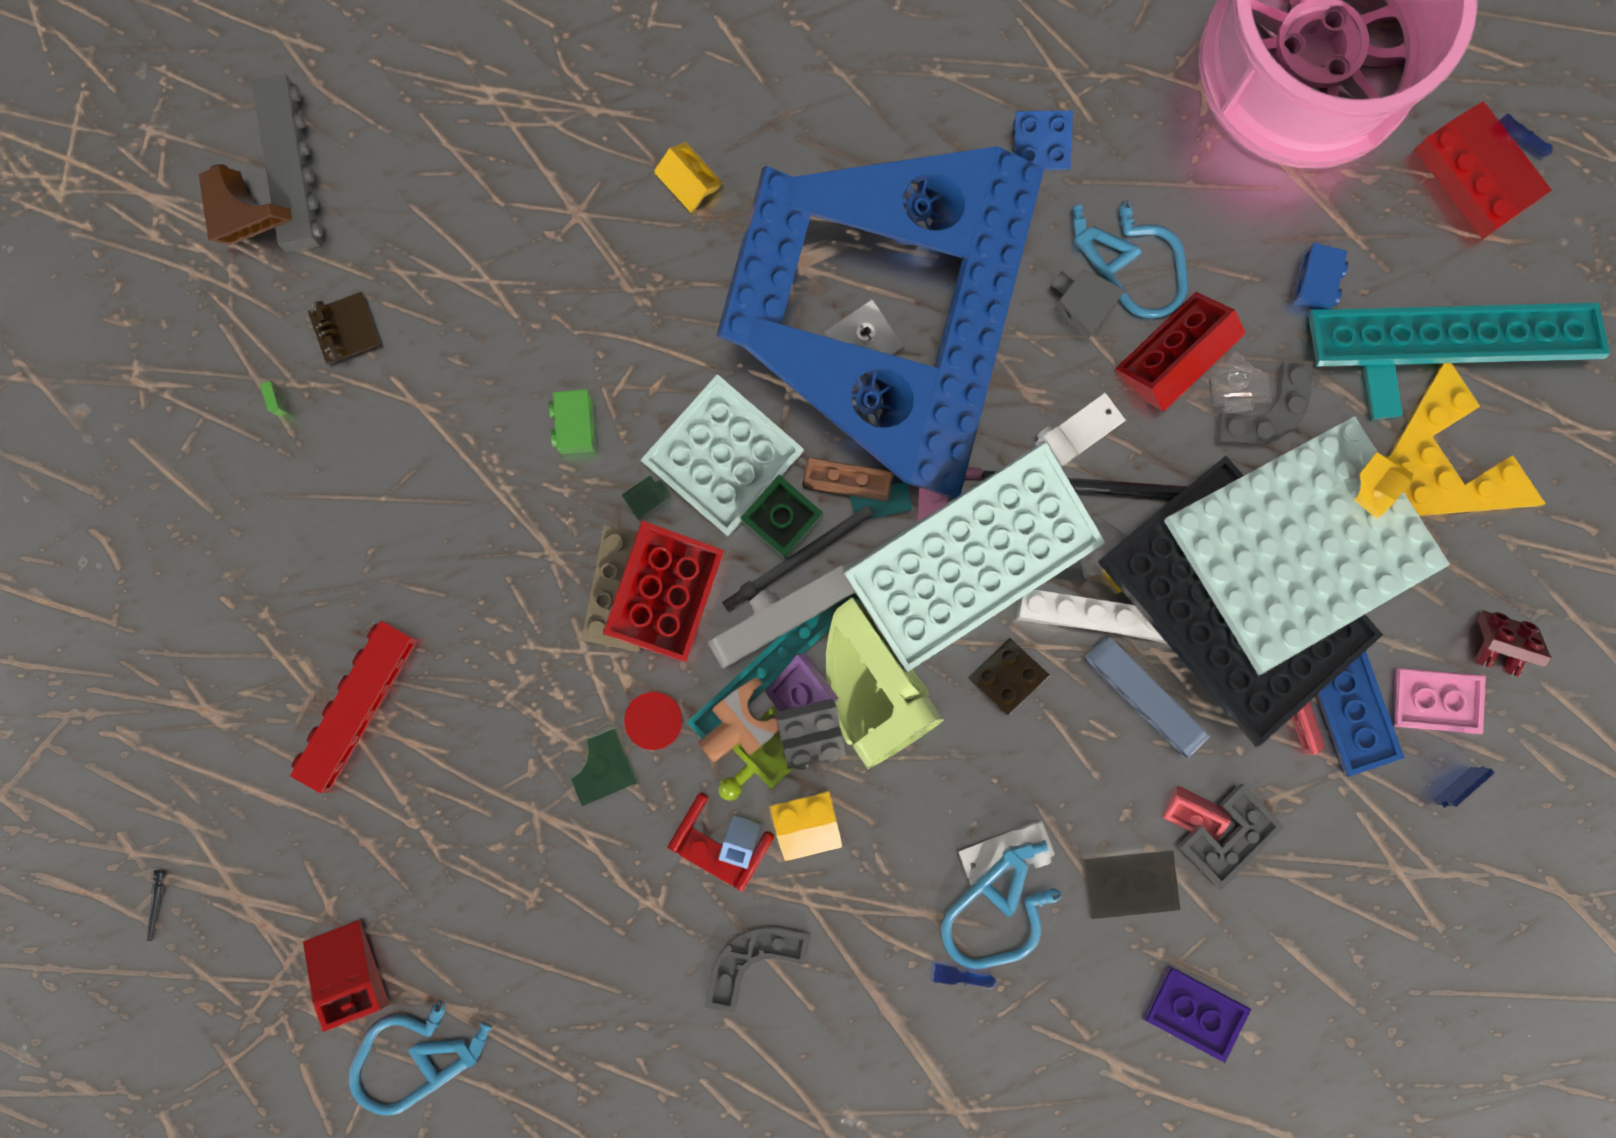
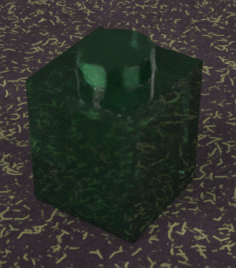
M651 475L622 494V497L640 522L669 504L665 497L669 494L668 490L660 479L655 482Z

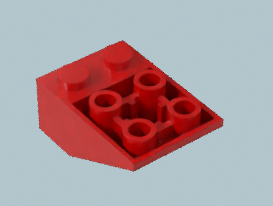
M360 920L303 941L312 1002L322 1032L380 1011L389 1005Z

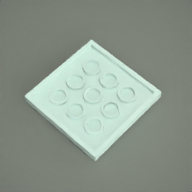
M717 374L644 455L641 462L723 534L729 537L741 523L740 517L778 475L783 476L801 456L804 449Z

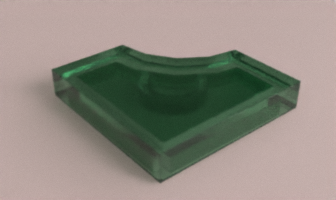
M615 728L587 740L589 748L587 763L579 774L571 778L582 806L637 783Z

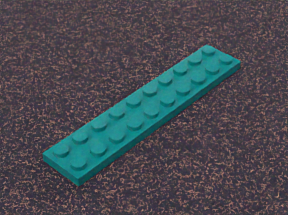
M1599 302L1311 310L1309 314L1316 366L1606 359L1610 355Z

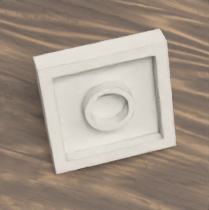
M873 300L825 331V335L828 338L893 356L905 347Z

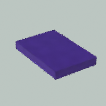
M1169 965L1143 1019L1226 1063L1251 1008Z

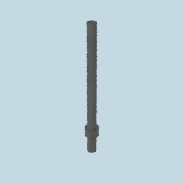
M868 505L753 582L749 580L740 586L741 590L722 602L724 607L729 612L745 600H752L758 595L760 590L874 514Z

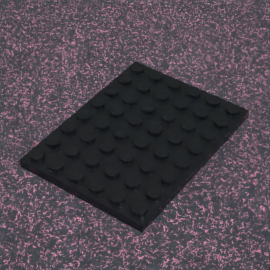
M1224 456L1102 557L1098 563L1253 745L1258 747L1381 638L1383 634L1364 614L1268 671L1258 675L1164 521L1174 513L1244 476L1227 456Z

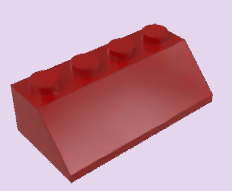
M1195 292L1130 353L1115 370L1144 401L1164 412L1240 340L1246 332L1235 309Z

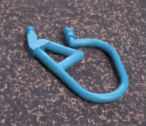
M1122 201L1119 209L1120 224L1123 226L1124 234L1126 236L1148 234L1161 236L1170 243L1175 254L1178 291L1171 303L1161 308H1144L1132 300L1114 274L1141 254L1139 247L1095 226L1087 230L1086 219L1082 212L1083 205L1072 206L1073 244L1078 251L1082 249L1103 279L1125 290L1119 300L1131 313L1142 318H1161L1174 313L1181 307L1188 292V277L1184 248L1175 233L1166 227L1155 224L1133 226L1135 220L1133 219L1132 205L1129 201H1126L1127 208H1125V203ZM1095 239L1123 253L1107 264L1091 241Z
M1046 840L1042 841V843L1031 844L1029 842L1013 847L1009 845L1002 852L1003 857L948 909L942 921L941 936L946 951L957 963L967 968L984 969L1020 960L1035 949L1041 936V921L1036 905L1041 907L1043 904L1057 902L1062 897L1060 890L1053 888L1040 893L1038 891L1035 895L1025 898L1031 932L1026 943L1016 950L984 958H971L962 954L956 948L951 929L956 916L982 892L1007 917H1011L1017 909L1029 867L1024 859L1035 857L1034 855L1041 852H1049ZM1012 865L1015 868V872L1006 899L991 884Z
M440 1000L432 1006L429 1017L425 1019L426 1024L401 1014L380 1018L366 1032L350 1066L348 1076L350 1091L354 1099L370 1112L379 1115L401 1113L465 1068L469 1069L480 1060L479 1056L485 1046L492 1025L487 1022H481L480 1029L474 1036L471 1044L466 1039L417 1043L410 1048L408 1052L428 1081L401 1101L386 1105L370 1099L363 1092L359 1081L360 1069L375 1037L381 1030L391 1025H402L429 1037L433 1034L435 1028L439 1027V1021L445 1012V1003H442L440 1009L437 1008L441 1002ZM457 1052L460 1058L438 1073L426 1055Z

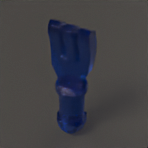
M1506 114L1499 119L1510 135L1523 138L1522 142L1530 145L1540 155L1548 156L1553 152V147L1550 143L1545 142L1534 134L1533 130H1528L1524 125L1516 121L1512 115Z
M934 964L932 982L955 985L959 982H964L965 986L973 985L986 989H993L997 984L996 979L991 975L969 973V971H966L965 974L950 965Z

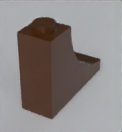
M224 164L212 165L209 170L199 174L209 241L233 245L292 220L291 209L270 203L258 205L247 192L241 171L230 169Z

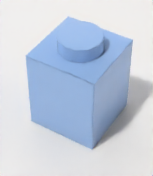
M733 815L719 860L747 869L762 824L748 818Z

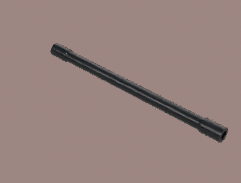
M984 470L982 481L997 471ZM1068 478L1076 493L1172 500L1188 487Z

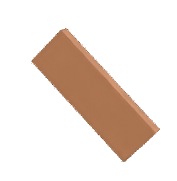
M808 457L802 485L804 488L888 502L894 473L887 470Z

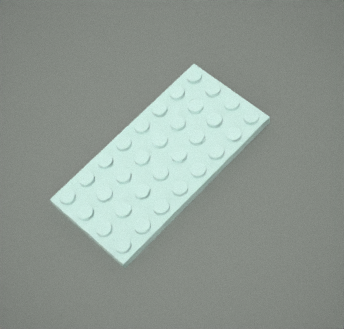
M1042 442L847 568L843 573L900 664L908 672L1103 545L1105 541L1046 442Z

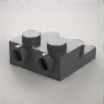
M834 698L775 712L788 769L804 770L812 763L820 761L832 763L839 757L846 755Z

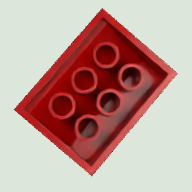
M1484 101L1439 128L1414 149L1482 240L1552 191Z
M641 520L602 634L686 662L724 550Z

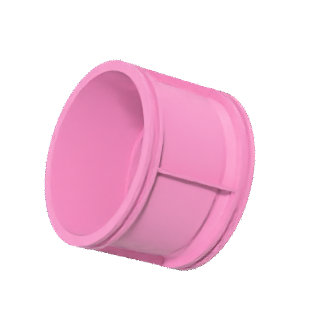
M1217 0L1204 25L1199 47V72L1204 94L1211 110L1224 129L1236 141L1255 154L1272 162L1299 168H1323L1344 164L1365 155L1380 145L1401 124L1410 109L1429 95L1451 73L1466 51L1471 39L1476 20L1477 0H1385L1388 4L1386 7L1361 16L1353 7L1342 0H1289L1292 7L1289 13L1277 10L1257 0ZM1254 21L1277 35V37L1261 40ZM1386 21L1400 22L1404 35L1403 44L1388 49L1369 45L1368 27ZM1405 63L1402 79L1396 93L1380 98L1359 69L1361 66L1386 68ZM1329 69L1334 71L1336 75H1332ZM1341 85L1355 100L1339 98L1338 87ZM1311 87L1317 88L1318 91L1311 89Z

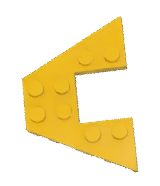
M1441 363L1438 372L1431 384L1427 386L1423 398L1415 407L1407 426L1396 440L1393 450L1389 455L1413 473L1412 481L1403 492L1419 516L1539 507L1546 504L1513 455L1505 458L1466 484L1463 483L1433 436L1476 410L1480 405L1452 363Z

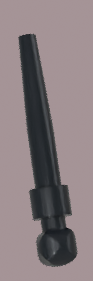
M164 870L153 871L152 880H154V883L151 884L150 890L152 897L146 941H152L160 894H163L164 884H162L166 875Z

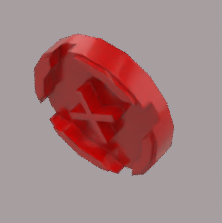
M653 691L643 693L633 699L626 709L624 717L626 733L631 741L642 749L658 750L666 748L675 742L682 730L683 718L681 709L674 699L664 693Z

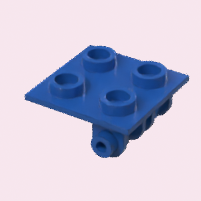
M1073 110L1016 111L1015 119H1013V131H1015L1014 154L1044 167V169H1071Z

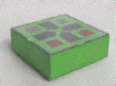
M272 381L261 383L260 388L267 410L276 416L287 414L280 387Z

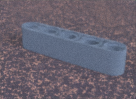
M1105 636L1085 656L1086 660L1184 757L1189 759L1207 741L1209 735L1111 638Z

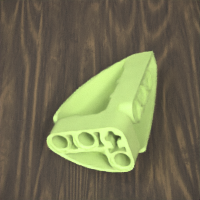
M851 598L837 608L833 615L828 635L826 680L839 697L835 703L842 735L847 744L852 745L866 768L870 769L927 734L942 723L944 719L928 698L929 691L913 669L908 672L904 670V667L900 664L863 604L858 599Z

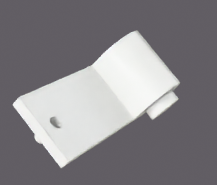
M1104 393L1059 427L1057 426L1053 429L1049 425L1036 435L1039 440L1035 442V445L1046 442L1060 467H1062L1126 420L1107 394Z
M1042 820L1024 825L958 851L971 886L1003 857L1002 852L1009 845L1013 847L1029 842L1031 844L1042 843V841L1046 840L1049 852H1041L1034 855L1035 857L1024 859L1028 864H1034L1035 868L1050 864L1052 862L1050 857L1055 855ZM1011 865V866H1010L1008 869H1006L1003 873H1005V872H1007V871H1010V870H1012V869H1015V868Z

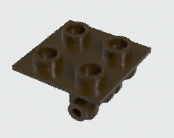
M362 292L324 305L323 301L314 302L312 304L313 309L308 311L326 364L381 345Z
M1009 638L968 678L997 705L1002 714L1009 716L1051 675Z

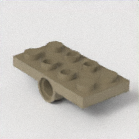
M604 525L581 641L640 652L641 647L602 634L637 531Z

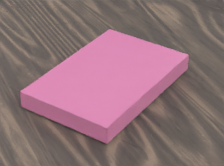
M1394 668L1393 726L1483 734L1486 675Z

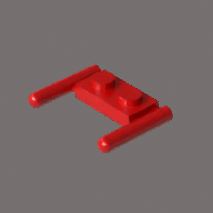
M700 792L694 799L667 848L727 884L732 885L739 891L744 892L771 845L774 835L769 831L763 833L753 850L747 869L719 860L723 845L692 827L708 800V796Z

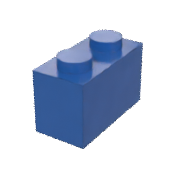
M1315 242L1310 245L1304 253L1292 304L1312 310L1331 309L1334 305L1337 306L1342 295V289L1339 288L1340 280L1345 277L1349 262L1345 261L1348 251Z

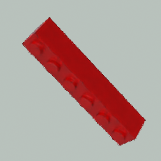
M380 620L379 624L376 623L372 626L367 635L369 641L363 650L360 649L352 660L354 666L351 672L340 680L337 686L339 692L334 701H329L322 711L324 718L318 727L315 726L311 730L306 740L309 742L307 747L292 762L291 767L294 769L290 777L320 794L328 793L331 790L418 640L389 622Z

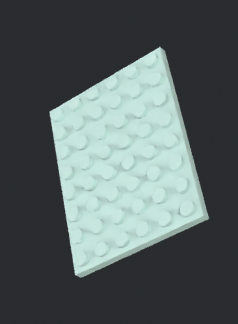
M1355 416L1164 520L1258 675L1268 671L1450 565L1404 492L1377 519L1354 501V498L1361 489L1359 474L1374 454L1378 452Z

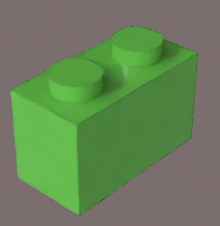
M588 389L553 392V401H549L550 418H555V429L551 430L552 446L557 447L560 454L596 452L592 395Z

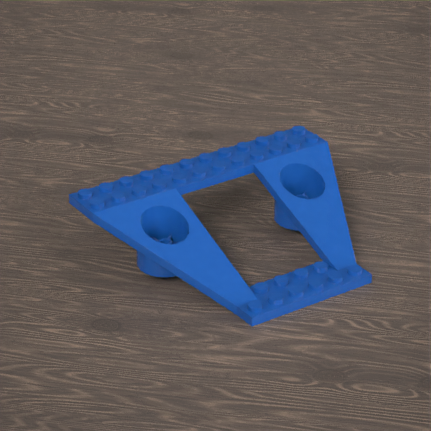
M998 146L794 177L769 166L763 167L716 337L744 347L905 483L951 499L959 497L970 461L1044 167ZM910 183L918 186L916 193H914ZM811 215L893 238L900 244L918 245L963 258L935 367L782 325ZM928 218L932 219L930 227L927 222ZM863 374L867 375L865 386L862 385L859 378ZM874 382L880 387L879 390L873 387ZM881 409L882 413L878 418L876 412ZM866 415H868L872 425L864 421Z

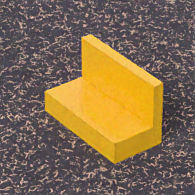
M687 142L670 147L654 170V173L690 213L695 211L706 195L718 191L723 185L720 178Z

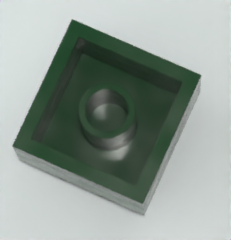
M778 475L740 517V520L766 545L786 560L823 518V512L781 475Z

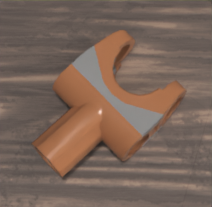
M758 677L733 691L712 709L722 723L702 738L698 744L714 763L738 743L750 756L779 730L777 718L761 721L752 716L749 710V701L754 694L753 691L763 683Z

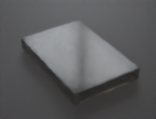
M1173 850L1083 859L1091 919L1181 910Z

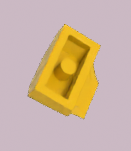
M1376 452L1359 474L1361 489L1354 498V501L1377 519L1396 502L1412 481L1413 473L1390 456L1385 457Z

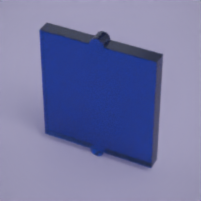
M1484 766L1470 767L1433 801L1444 808L1447 806L1457 807L1495 772L1492 768H1485Z

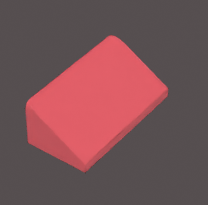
M1308 702L1292 717L1303 752L1315 755L1325 749V744L1311 703Z
M1177 786L1163 814L1164 819L1191 832L1198 825L1202 826L1217 842L1231 822V816L1222 806L1181 786Z

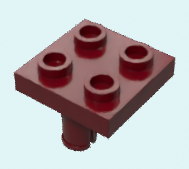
M1482 610L1477 620L1485 641L1474 657L1478 664L1482 666L1485 664L1486 667L1491 668L1498 654L1502 653L1509 656L1502 669L1510 675L1514 672V676L1517 677L1521 676L1527 662L1543 667L1548 665L1551 656L1538 626L1529 621L1519 622L1510 619L1501 612L1491 613Z

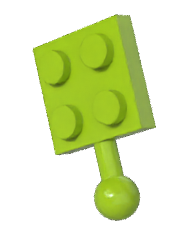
M772 706L758 720L776 719L775 712L779 711ZM779 730L750 756L739 743L732 748L746 765L734 777H726L721 780L718 792L724 800L732 801L737 799L741 794V786L754 773L772 790L793 769L787 768Z

